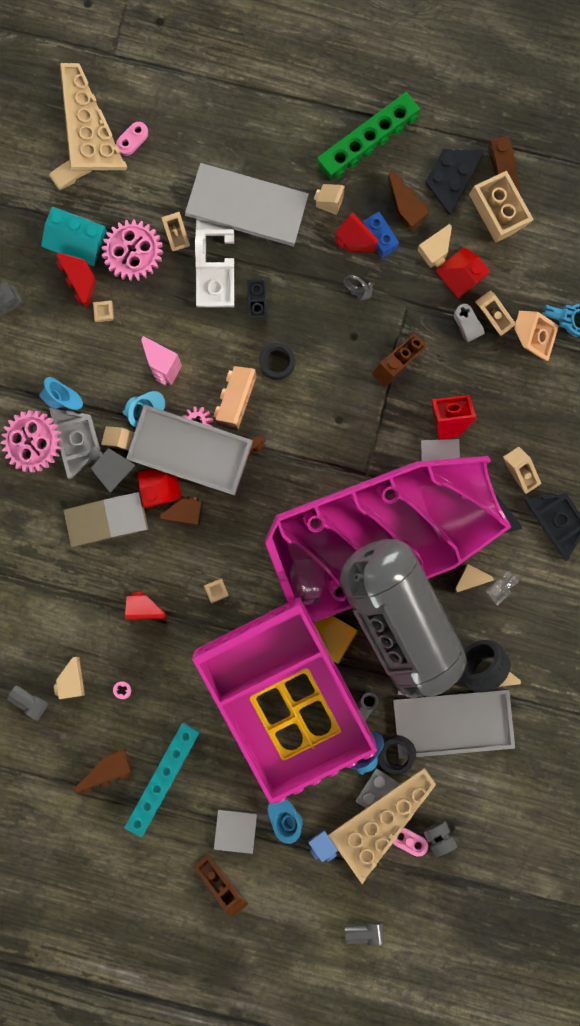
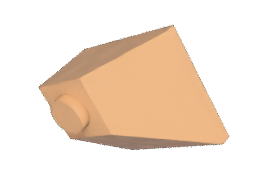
M519 311L514 329L523 347L541 359L549 360L559 326L539 312Z

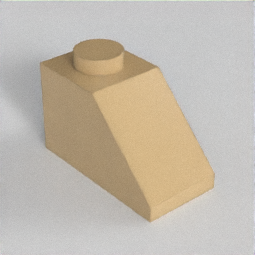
M323 184L321 190L317 189L314 197L316 207L337 215L344 198L345 186Z
M450 224L418 247L417 251L430 268L435 265L438 267L446 261L445 258L448 253L452 229Z
M491 290L475 301L500 336L516 325Z
M517 447L503 457L508 470L525 494L541 484L531 458L520 447Z
M73 657L57 678V684H54V692L56 696H59V699L85 695L79 657Z

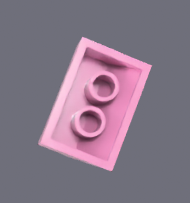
M143 336L141 339L156 381L162 385H166V383L172 385L182 367L178 354Z

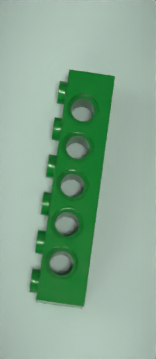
M406 91L317 157V165L330 181L334 178L339 179L343 176L346 169L355 167L362 157L370 156L377 146L386 144L389 141V137L393 134L398 135L401 133L405 125L408 123L413 124L419 118V106ZM400 113L404 117L399 119L395 117V114ZM386 124L389 128L384 130L380 128V125ZM371 135L374 139L368 141L365 139V136ZM352 146H357L360 150L357 152H353L350 150V148ZM337 157H342L345 161L342 163H338L335 159Z

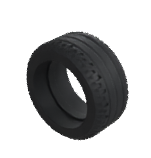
M487 639L472 643L465 649L467 664L461 680L471 690L480 693L496 689L506 680L511 669V661L508 654L497 642ZM494 657L492 664L487 670L474 675L475 669L482 661Z

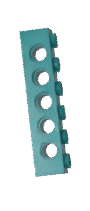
M184 722L181 724L124 827L125 829L142 838L199 736L200 731Z

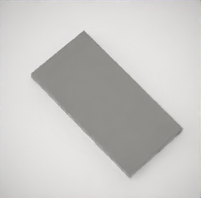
M200 163L185 216L294 247L309 194Z
M144 405L126 459L235 495L253 440Z
M509 690L393 700L396 735L404 736L414 744L416 757L515 748ZM397 744L398 758H408L407 750L402 745Z

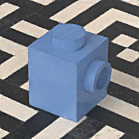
M324 829L308 840L312 847L310 852L316 860L320 859L321 862L325 860L329 862L337 856L336 852L338 849Z

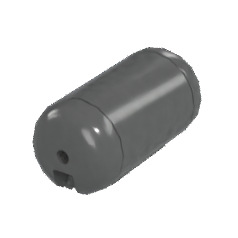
M382 539L365 545L354 552L341 569V587L353 608L359 624L394 686L402 694L410 698L423 697L424 695L433 697L451 688L462 677L466 669L465 650L412 548L398 539Z

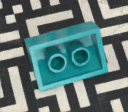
M52 207L45 223L41 247L56 253L84 259L88 265L94 267L104 243L103 239L107 236V230L103 225Z

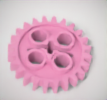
M133 219L132 224L129 225L128 221L125 220V226H122L119 222L118 229L111 227L113 233H106L109 239H103V242L107 245L102 246V250L106 252L102 254V257L107 259L104 263L106 266L110 265L108 268L110 272L115 270L114 274L116 277L121 274L122 280L128 276L129 280L132 281L133 276H136L137 280L140 281V275L147 278V272L153 274L152 267L159 268L156 261L162 262L161 257L158 256L163 254V250L159 249L163 247L162 242H158L160 236H155V229L150 231L151 227L149 224L144 227L143 221L137 225ZM132 234L135 236L132 241L125 240L127 235ZM143 245H150L148 251H142L141 247ZM129 249H136V252H129ZM117 250L124 251L122 256H115ZM133 260L140 261L139 265L136 267H133L130 264Z
M28 410L27 414L26 412H21V417L14 415L15 421L8 420L11 426H4L7 434H1L6 438V440L1 442V444L6 445L2 451L8 452L5 458L11 459L9 464H16L15 468H22L24 472L29 470L34 473L36 469L37 471H42V466L49 468L48 462H55L52 457H59L56 449H62V447L57 445L58 442L62 441V439L57 438L61 431H55L58 424H52L54 419H47V414L43 413L41 415L39 411L34 413ZM34 424L37 425V430L35 433L32 432V426ZM19 434L22 437L20 443L17 442V436ZM43 440H46L47 444L43 449L41 443ZM28 450L31 451V457L29 459H27L26 453Z

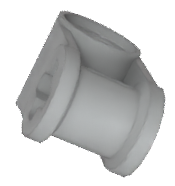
M468 304L458 306L454 312V319L460 328L464 340L468 343L485 334L471 306ZM461 311L467 313L466 317L459 315Z

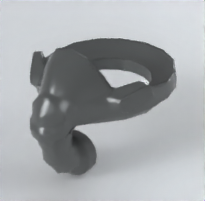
M348 275L344 279L345 286L351 291L352 295H357L358 300H368L372 297L373 285L370 280L365 283L360 277L355 275ZM350 279L359 281L362 287L354 286Z

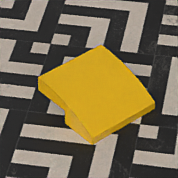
M332 615L315 622L314 625L333 661L339 664L358 630Z

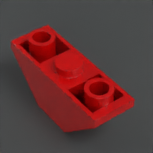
M56 254L59 259L56 263L61 272L65 270L68 277L65 279L70 288L74 286L77 292L74 296L78 303H83L85 308L88 307L96 285V279L84 259L66 254Z

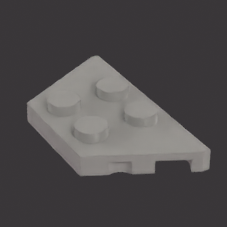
M49 408L51 417L54 419L53 424H58L55 431H61L57 438L62 439L58 444L62 447L60 451L67 478L72 479L92 461L87 455L94 446L100 450L92 416Z

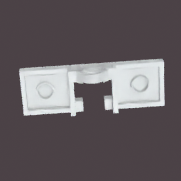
M196 219V307H234V258H225V262L206 263V236H225V244H234V229Z

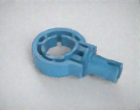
M580 304L574 306L564 305L563 309L545 305L543 309L545 312L542 313L543 316L558 320L559 327L565 328L572 336L580 337V328L574 322L575 313L580 312Z

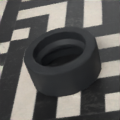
M280 342L271 343L261 351L259 357L260 368L263 374L270 379H285L294 370L295 355L286 344ZM273 351H282L288 357V366L281 372H273L266 365L267 356Z
M399 735L388 737L378 754L380 766L386 772L394 775L406 773L411 769L416 760L414 744L408 738ZM400 744L407 750L408 760L404 765L395 766L387 760L386 750L390 745Z

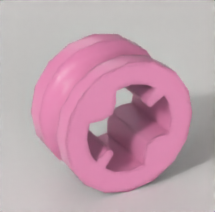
M118 682L113 688V693L119 699H126L131 694V687L126 682ZM119 686L127 687V690H125L127 693L125 695H118L117 691H119Z

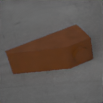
M505 136L491 140L488 150L495 176L507 171L520 194L510 137Z
M210 855L204 857L193 867L225 912L234 917L248 905L240 891Z

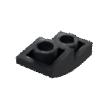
M247 279L248 318H267L266 279Z

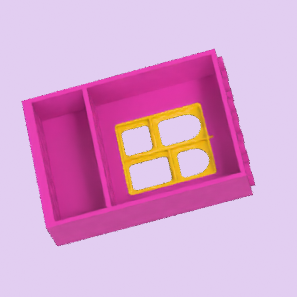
M300 597L194 651L192 660L270 804L274 802L280 803L287 798L286 796L292 793L296 795L310 784L311 786L317 785L322 781V778L335 776L339 773V770L345 767L351 768L357 764V761L363 758L369 759L377 752L375 738ZM304 673L308 676L315 692L296 702L291 698L285 683ZM273 688H277L290 711V716L275 724H269L256 698ZM315 701H321L331 720L329 732L322 736L314 735L309 731L299 712L301 708ZM294 723L301 731L303 741L297 749L287 750L281 746L275 733Z

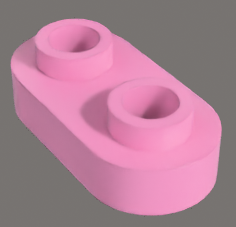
M135 122L118 138L116 146H118L120 154L125 156L131 155L147 139V126L142 122ZM139 128L142 131L140 133H136L135 130ZM124 142L129 143L128 146H123L122 144Z
M405 827L401 831L404 834V838L402 840L396 838L393 842L395 846L414 856H423L428 851L426 839ZM420 842L422 844L421 848L416 849L414 847L415 843Z

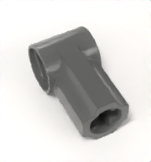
M17 685L12 689L7 698L8 701L24 710L26 715L36 721L40 719L49 705L40 697L31 695Z
M365 691L361 694L357 706L365 721L373 709L377 707L378 698L372 691ZM371 695L374 697L372 705L364 704L366 696Z
M383 922L345 926L346 945L367 943V945L384 944Z

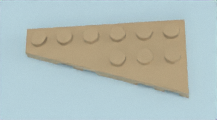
M61 63L60 72L70 170H126L127 165L123 161L120 150L112 138V133L101 109L99 110L96 98L91 93L80 64Z
M425 767L328 834L362 884L435 787L436 783Z

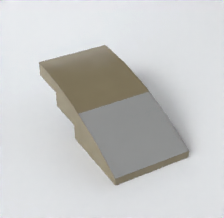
M140 492L64 510L71 547L97 543L149 530Z

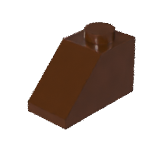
M187 496V499H181L160 514V519L199 526L202 502L198 501L199 498Z

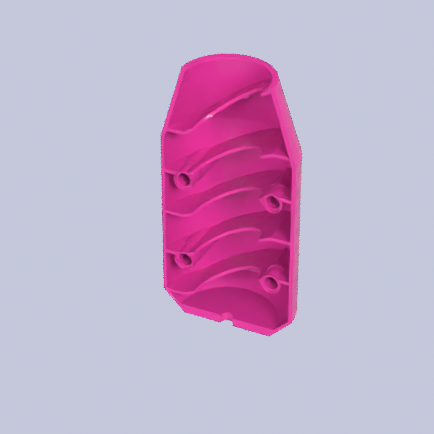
M488 456L416 461L276 515L266 536L265 544L287 602L300 597L311 619L315 622L351 609L352 606L341 587V569L354 552L365 545L382 539H398L408 544L414 551L427 578L459 566L511 528L510 523L500 508L489 479L487 463L491 462Z

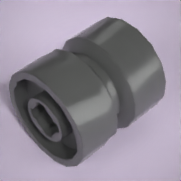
M446 821L436 823L423 831L427 842L432 843L430 848L434 857L445 855L458 847L453 836H449L450 829Z

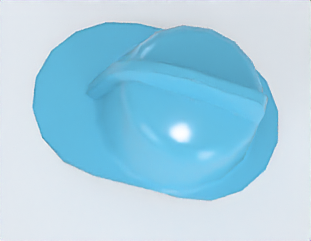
M157 391L147 392L139 397H133L127 402L123 414L127 416L132 426L137 427L144 405L164 411L165 399L161 393Z

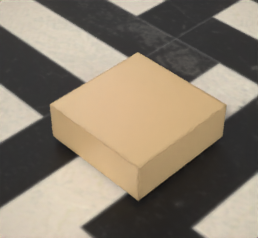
M112 301L93 302L95 322L114 320Z
M222 578L204 585L211 604L229 597Z

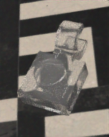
M507 571L503 575V580L499 578L485 592L492 602L498 606L511 594L509 589L515 586L519 580L510 571Z

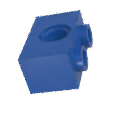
M380 212L363 221V224L378 239L377 252L381 258L398 249L399 241Z

